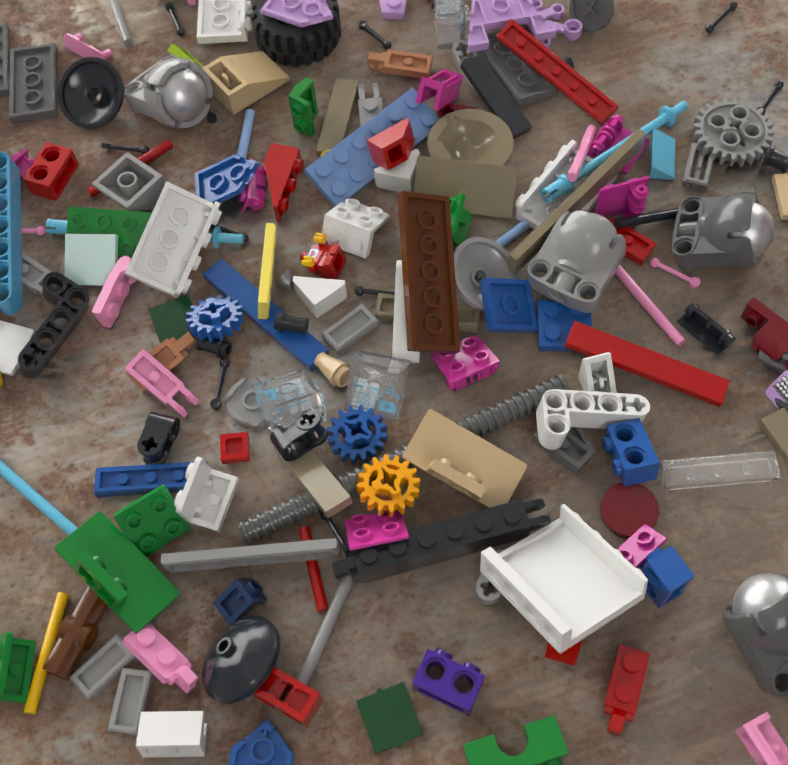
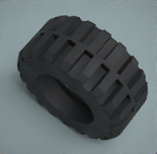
M267 0L255 1L252 8V22L256 41L260 50L272 61H278L280 65L284 66L287 64H291L292 67H298L302 64L309 66L311 62L316 61L318 63L324 59L323 56H329L333 52V48L337 47L341 37V23L337 0H326L333 19L302 28L284 25L287 22L261 14L260 10Z

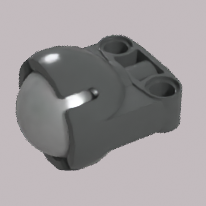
M741 192L729 196L705 198L689 196L681 202L676 216L672 236V252L678 267L683 271H691L695 268H752L760 263L762 253L768 249L773 240L775 232L774 221L768 210L762 206L759 195L754 193Z
M758 574L748 578L738 587L734 598L727 604L726 611L723 612L724 623L756 675V682L759 688L767 693L788 698V574ZM778 675L779 682L775 687V678Z

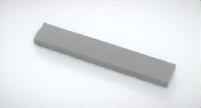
M337 538L166 553L161 554V565L170 573L332 559L342 556L341 546Z

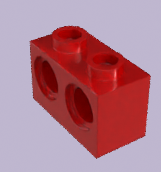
M46 142L42 150L38 152L30 169L26 171L23 180L31 194L57 201L79 166V163L72 149Z
M274 667L264 684L252 694L258 700L308 728L323 702L319 692Z

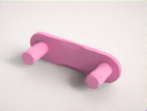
M67 33L63 36L65 46L83 58L98 57L106 60L113 56L110 49L101 52L93 46L82 42L84 37L81 33L74 36Z

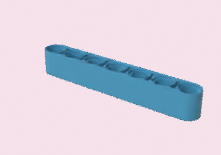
M0 151V310L4 314L13 315L19 312L23 305L21 179L18 166L6 152Z

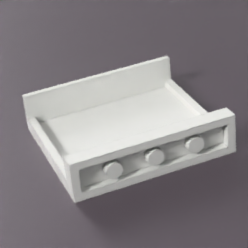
M565 504L561 505L559 519L498 554L492 547L481 552L480 572L560 654L645 598L648 579L644 573L629 563L619 550L614 549L608 544L598 531L588 526L578 513L573 512Z

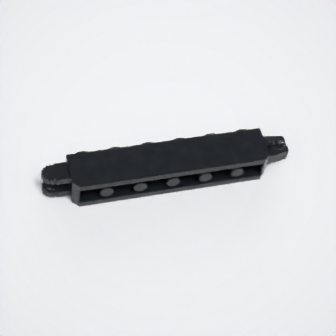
M542 498L522 502V499L408 530L409 539L352 550L345 553V559L332 562V567L336 579L351 575L352 580L359 579L360 583H369L479 552L489 547L493 548L524 539L529 536L530 531L551 524V519L549 515L528 519V513L539 511L545 507Z

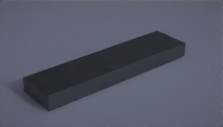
M482 54L461 63L460 68L490 112L507 124L513 139L531 131L532 125Z

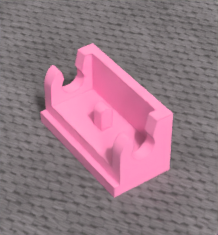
M768 712L744 724L735 731L757 765H788V748L770 722L771 716Z

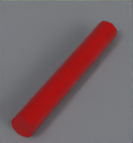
M303 526L298 529L301 541L312 540L309 526ZM306 561L317 612H325L328 610V604L318 561Z

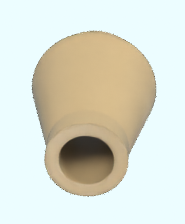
M324 352L316 356L314 365L320 369L333 386L342 388L349 384L353 377V370L350 364L331 357Z

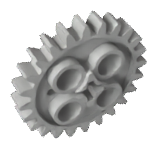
M724 97L722 103L715 99L712 106L705 104L704 110H699L693 122L691 133L694 135L692 140L698 141L697 147L704 146L702 155L712 152L711 159H720L719 165H722L724 161H728L730 167L733 166L734 162L743 167L745 160L751 165L754 159L761 160L762 155L767 154L774 140L775 131L771 130L774 124L773 122H768L769 115L762 116L763 108L754 109L755 103L748 106L746 105V99H743L741 103H737L736 97H733L732 102H728Z

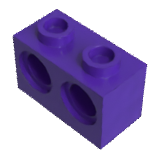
M427 649L413 679L412 689L469 716L484 683L485 675L480 673L481 669L471 663L464 662L462 665L453 661V656L441 649H436L435 652ZM437 666L444 671V675L438 680H433L428 677L427 671L431 667ZM464 679L468 680L473 688L468 693H460L455 688V684L459 680Z

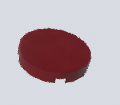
M622 482L611 486L604 494L600 505V516L610 532L618 537L629 539L644 524L652 529L655 527L659 516V506L653 493L645 486L633 484L624 487Z

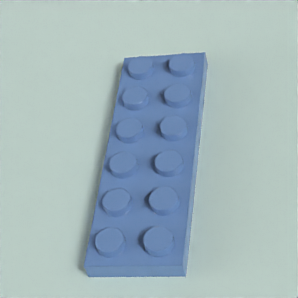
M413 87L304 170V174L333 207L344 202L346 199L352 198L375 180L374 169L379 167V165L372 161L367 139L406 118L410 119L415 139L412 150L428 138L431 128L440 118L425 101L421 104L415 103L418 93Z

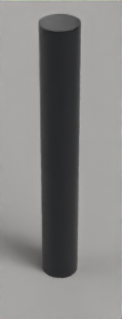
M679 208L618 218L614 220L613 225L615 229L675 219Z

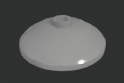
M483 237L467 239L453 252L456 291L467 304L479 311L484 312L479 281L484 278L520 279L519 272L514 274L508 270L509 253L507 250L491 239Z

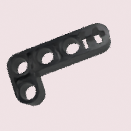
M51 272L45 275L42 283L44 298L55 305V308L18 356V370L26 378H35L42 373L87 313L89 307L88 292L58 272ZM51 284H57L61 287V289L58 291H52L48 288V286ZM74 298H79L84 303L80 306H75L70 301ZM64 318L69 323L65 326H59L55 323V320ZM48 338L53 341V344L49 347H44L39 344V341ZM36 352L38 355L35 358V365L31 364L27 367L25 361L30 363L34 359Z

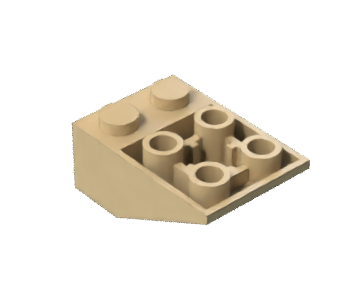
M263 51L221 56L203 67V70L210 77L213 94L233 115L290 80V77Z

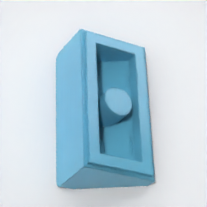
M653 129L650 139L649 177L652 179L674 180L675 139L657 129Z

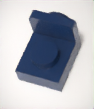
M236 578L213 604L230 625L243 618L255 605L263 604L267 598L262 593L263 589L256 580Z

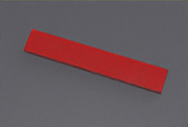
M513 19L496 35L497 41L601 126L619 109V105Z
M575 320L564 346L589 357L610 352L613 366L717 407L723 404L730 381Z

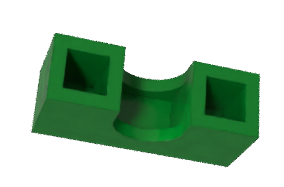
M555 715L524 725L523 733L527 746L526 750L517 756H509L503 753L497 745L494 734L463 744V752L468 765H563L562 759H565L569 753Z

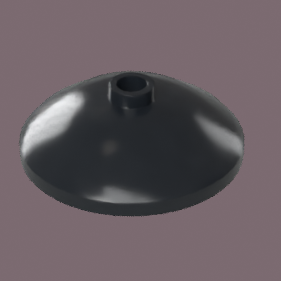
M98 57L79 59L71 64L61 77L58 87L59 106L65 117L79 127L95 129L105 126L117 116L124 101L123 93H125L123 79L119 71L104 59ZM101 93L100 99L97 100V96Z
M248 616L231 623L217 635L205 655L202 667V684L209 697L222 704H233L248 698L264 684L275 667L280 651V636L275 625L262 616Z

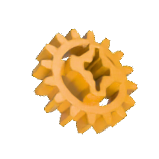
M384 454L383 461L380 462L376 457H373L372 466L365 463L363 465L364 473H358V482L360 483H357V492L361 493L360 502L368 501L367 510L371 511L377 508L378 516H381L384 511H388L389 516L393 517L394 510L404 514L405 505L412 508L414 506L413 498L419 497L420 478H415L417 470L416 468L409 469L408 460L399 463L398 455L393 460H389L387 454ZM375 476L376 480L369 486L371 479ZM405 485H408L407 491L402 496L401 490L405 489Z

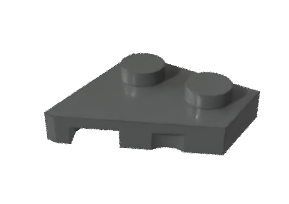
M570 427L562 446L556 450H550L541 445L538 439V431L532 438L533 443L576 475L595 453L590 441L584 437V431L581 427Z

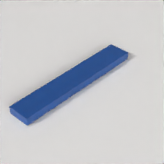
M220 259L203 274L204 279L223 296H231L232 301L238 300L239 305H242L245 315L310 371L315 367L314 360L318 354L322 352L327 355L329 354L328 348L308 331L306 335L287 331L279 333V330L274 329L276 314H282L284 311L271 300L269 318L258 319L259 290L223 259Z

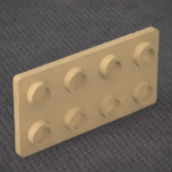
M432 409L426 412L402 455L404 460H408L409 463L487 508L508 503L527 468L526 463Z

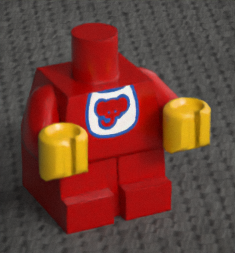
M316 233L313 240L319 244L313 245L310 252L301 253V263L307 267L310 273L325 279L337 280L347 261L340 245L328 244L326 234Z

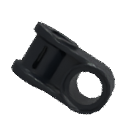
M306 410L287 423L275 428L271 433L270 441L285 461L290 462L297 460L313 448L322 445L326 441L328 433L320 424L321 417L319 413L315 410Z
M150 412L137 443L138 451L146 465L164 464L180 430V419L178 417Z

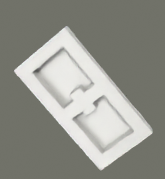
M204 711L141 712L136 747L142 757H205L207 723H204Z

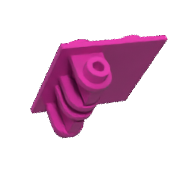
M612 116L609 121L607 120L592 140L587 156L594 159L634 133L623 128L622 116ZM645 138L643 149L620 172L627 175L650 142L649 139Z
M650 177L633 178L624 183L611 184L601 188L595 213L605 218L625 213L626 217L642 214L646 204L645 199L649 194L647 186Z
M477 334L460 341L461 352L456 354L433 353L429 355L446 377V385L449 391H458L468 386L467 381L472 385L474 383L472 376H474L476 381H480L481 378L494 375L495 371L499 369L498 364L500 363V360Z
M394 510L393 517L389 516L388 511H384L381 516H378V513L370 515L358 514L351 519L344 520L350 551L409 539L403 514L398 510Z

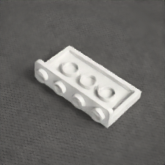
M199 0L198 44L248 41V32L252 31L251 18L249 17V15H252L251 0Z
M571 140L567 146L563 145L556 159L549 161L543 174L532 181L527 193L519 196L515 203L517 220L520 222L526 221L529 227L535 230L593 173L591 172L573 185V191L569 194H562L551 203H546L543 198L549 195L548 193L541 197L540 192L543 188L555 182L559 175H568L578 151L576 150V141ZM586 155L582 166L593 160V158ZM617 175L607 185L613 184L617 179ZM599 193L580 211L589 213L596 205Z
M166 181L124 275L175 298H178L181 292L186 294L192 280L188 279L191 269L196 271L202 259L201 256H198L201 247H207L212 234L208 233L211 224L216 226L222 212L218 210L220 203L216 201L215 203L209 202Z

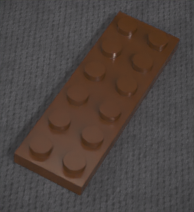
M402 190L397 195L407 351L456 354L461 352L450 199L448 196Z

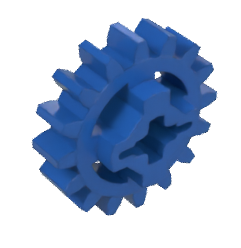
M218 295L216 299L208 296L205 302L198 300V306L191 305V312L186 313L188 330L191 331L193 337L198 335L201 341L208 337L209 342H212L214 338H219L221 341L225 335L232 337V331H240V324H244L242 305H239L238 300L232 301L231 296L222 299L221 295Z
M350 405L348 406L347 413L341 410L338 411L339 419H330L333 427H327V433L330 436L327 438L328 444L333 446L332 452L334 455L340 453L342 462L347 460V458H351L352 465L356 464L357 459H361L363 464H367L366 457L377 458L376 450L384 451V444L382 442H387L388 440L387 433H384L387 431L386 423H381V414L374 416L373 408H369L365 412L363 405H359L358 410H353ZM371 425L373 426V428H374L375 431H376V435H375V436L373 435V432L370 431V426H371ZM339 434H342L344 444L339 440Z

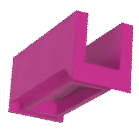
M441 68L439 73L429 78L422 76L415 103L421 104L436 95L433 109H441L458 98L463 75Z

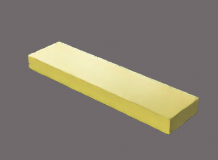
M266 223L258 296V319L269 318L276 247V225L273 223Z

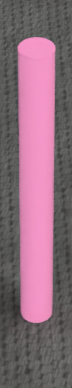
M594 125L587 127L567 175V179L571 182L576 181L596 133Z
M619 265L615 272L617 278L677 347L681 346L686 339L624 268Z

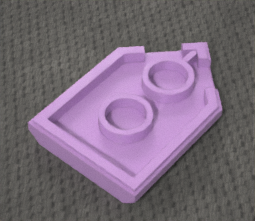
M267 0L260 10V13L301 28L333 19L326 0Z

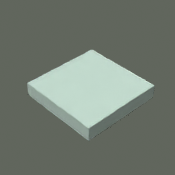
M65 234V276L80 286H104L111 270H113L118 261V235Z

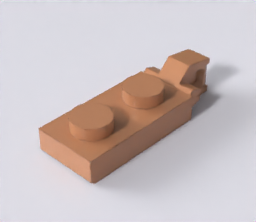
M388 49L387 52H382V54L369 52L367 63L368 69L381 73L421 79L422 76L425 78L430 77L433 57L431 55Z
M189 332L178 340L174 337L167 338L150 351L149 354L171 372L189 356L187 350L195 344V339ZM125 371L129 379L144 394L147 389Z

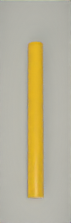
M57 593L23 713L36 714L47 672L42 668L56 644L58 629L62 623L69 594Z

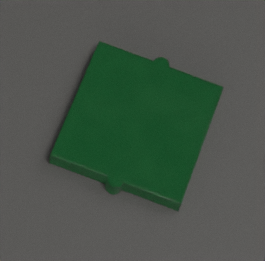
M189 295L172 301L166 300V303L148 309L160 343L172 337L178 340L187 332L192 336L186 322V313L191 312L190 307L192 305Z
M404 682L384 690L378 688L377 693L356 701L375 755L395 746L401 748L403 743L424 735Z

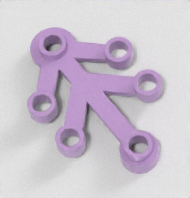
M531 0L533 7L538 12H542L546 19L550 17L561 19L564 15V6L561 4H553L550 8L542 10L543 2L541 0ZM569 19L565 24L546 20L550 26L554 25L558 33L564 34L569 41L577 40L582 34L583 25L577 19ZM529 23L526 24V26L528 27V29H529V30L531 31V33L533 34L532 29H531V27H530V24H529ZM551 39L539 40L550 49Z

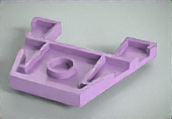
M472 0L467 50L469 53L489 49L486 31L504 28L511 19L519 25L529 23L537 40L556 38L557 29L554 25L550 26L548 24L546 16L533 7L531 0Z

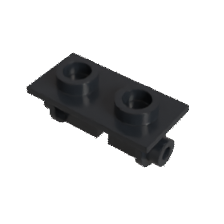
M690 303L685 309L686 313L677 320V323L718 356L736 340V337L731 334L732 331L723 328L703 312L698 304Z

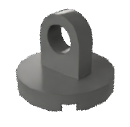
M571 0V19L581 21L583 25L582 31L593 33L602 30L611 22L614 15L613 0Z

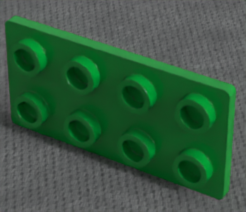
M70 206L68 207L66 234L118 235V260L126 255L132 258L152 212Z
M98 511L55 546V551L134 633H138L180 594V591L101 511Z

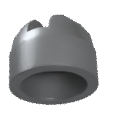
M290 269L274 282L282 291L288 292L294 288L293 276L295 275Z

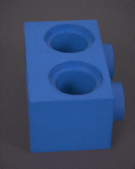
M640 418L607 425L606 437L602 438L603 448L606 454L610 453L614 475L620 477L623 486L656 480L660 462Z
M673 546L662 550L661 547L655 549L646 556L647 561L641 565L642 572L648 579L646 592L658 609L683 594L695 577Z

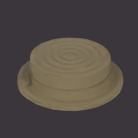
M463 109L443 116L431 128L427 141L430 157L506 166L512 155L514 144L511 130L502 119L490 112L478 109Z

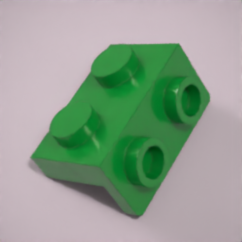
M305 77L299 84L294 86L288 98L294 128L301 134L313 137L315 135L313 119L318 114L314 81Z

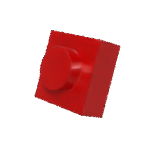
M248 432L220 434V460L222 464L250 461Z

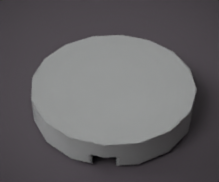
M255 376V378L250 379L246 377L239 380L231 387L226 399L230 417L236 424L245 428H259L269 424L276 418L275 415L278 412L267 416L265 412L281 406V398L277 387L271 380L261 376ZM275 388L279 398L262 404L258 393Z

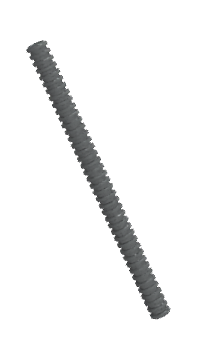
M557 374L554 376V379L550 377L547 379V382L541 381L539 386L535 384L532 386V389L526 388L524 393L520 391L517 393V396L511 395L509 400L506 398L502 399V403L496 402L494 407L489 405L486 410H479V414L474 412L470 418L466 416L463 418V421L457 420L455 423L477 436H484L486 431L491 433L493 428L499 429L501 424L506 426L509 421H516V417L521 419L524 417V414H531L532 410L536 412L546 391L551 389H570L565 378ZM403 445L401 450L394 449L392 454L386 453L389 460H393L398 455L399 463L406 461L402 458V455L407 447ZM381 456L377 457L379 462L383 461ZM409 463L411 469L415 468L413 464ZM364 464L361 465L362 468L360 469L355 467L353 472L346 471L344 476L341 474L337 476V481L350 496L353 493L355 495L359 494L357 492V483H360L358 482V473H364ZM375 476L371 479L369 486L376 480ZM305 490V494L301 495L299 493L295 499L290 497L286 503L281 501L280 506L273 505L269 511L266 508L262 514L257 512L255 513L256 517L251 518L249 516L245 522L240 520L238 526L246 543L250 545L254 539L259 541L263 535L268 537L271 531L276 533L280 527L285 529L286 524L293 525L295 520L300 522L302 517L306 516L308 518L312 512L317 514L320 508Z

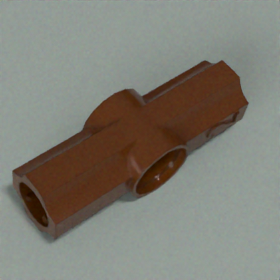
M89 586L73 614H69L62 621L57 633L58 641L42 668L46 672L66 681L71 676L82 653L89 650L94 644L99 631L98 624L108 608V605Z

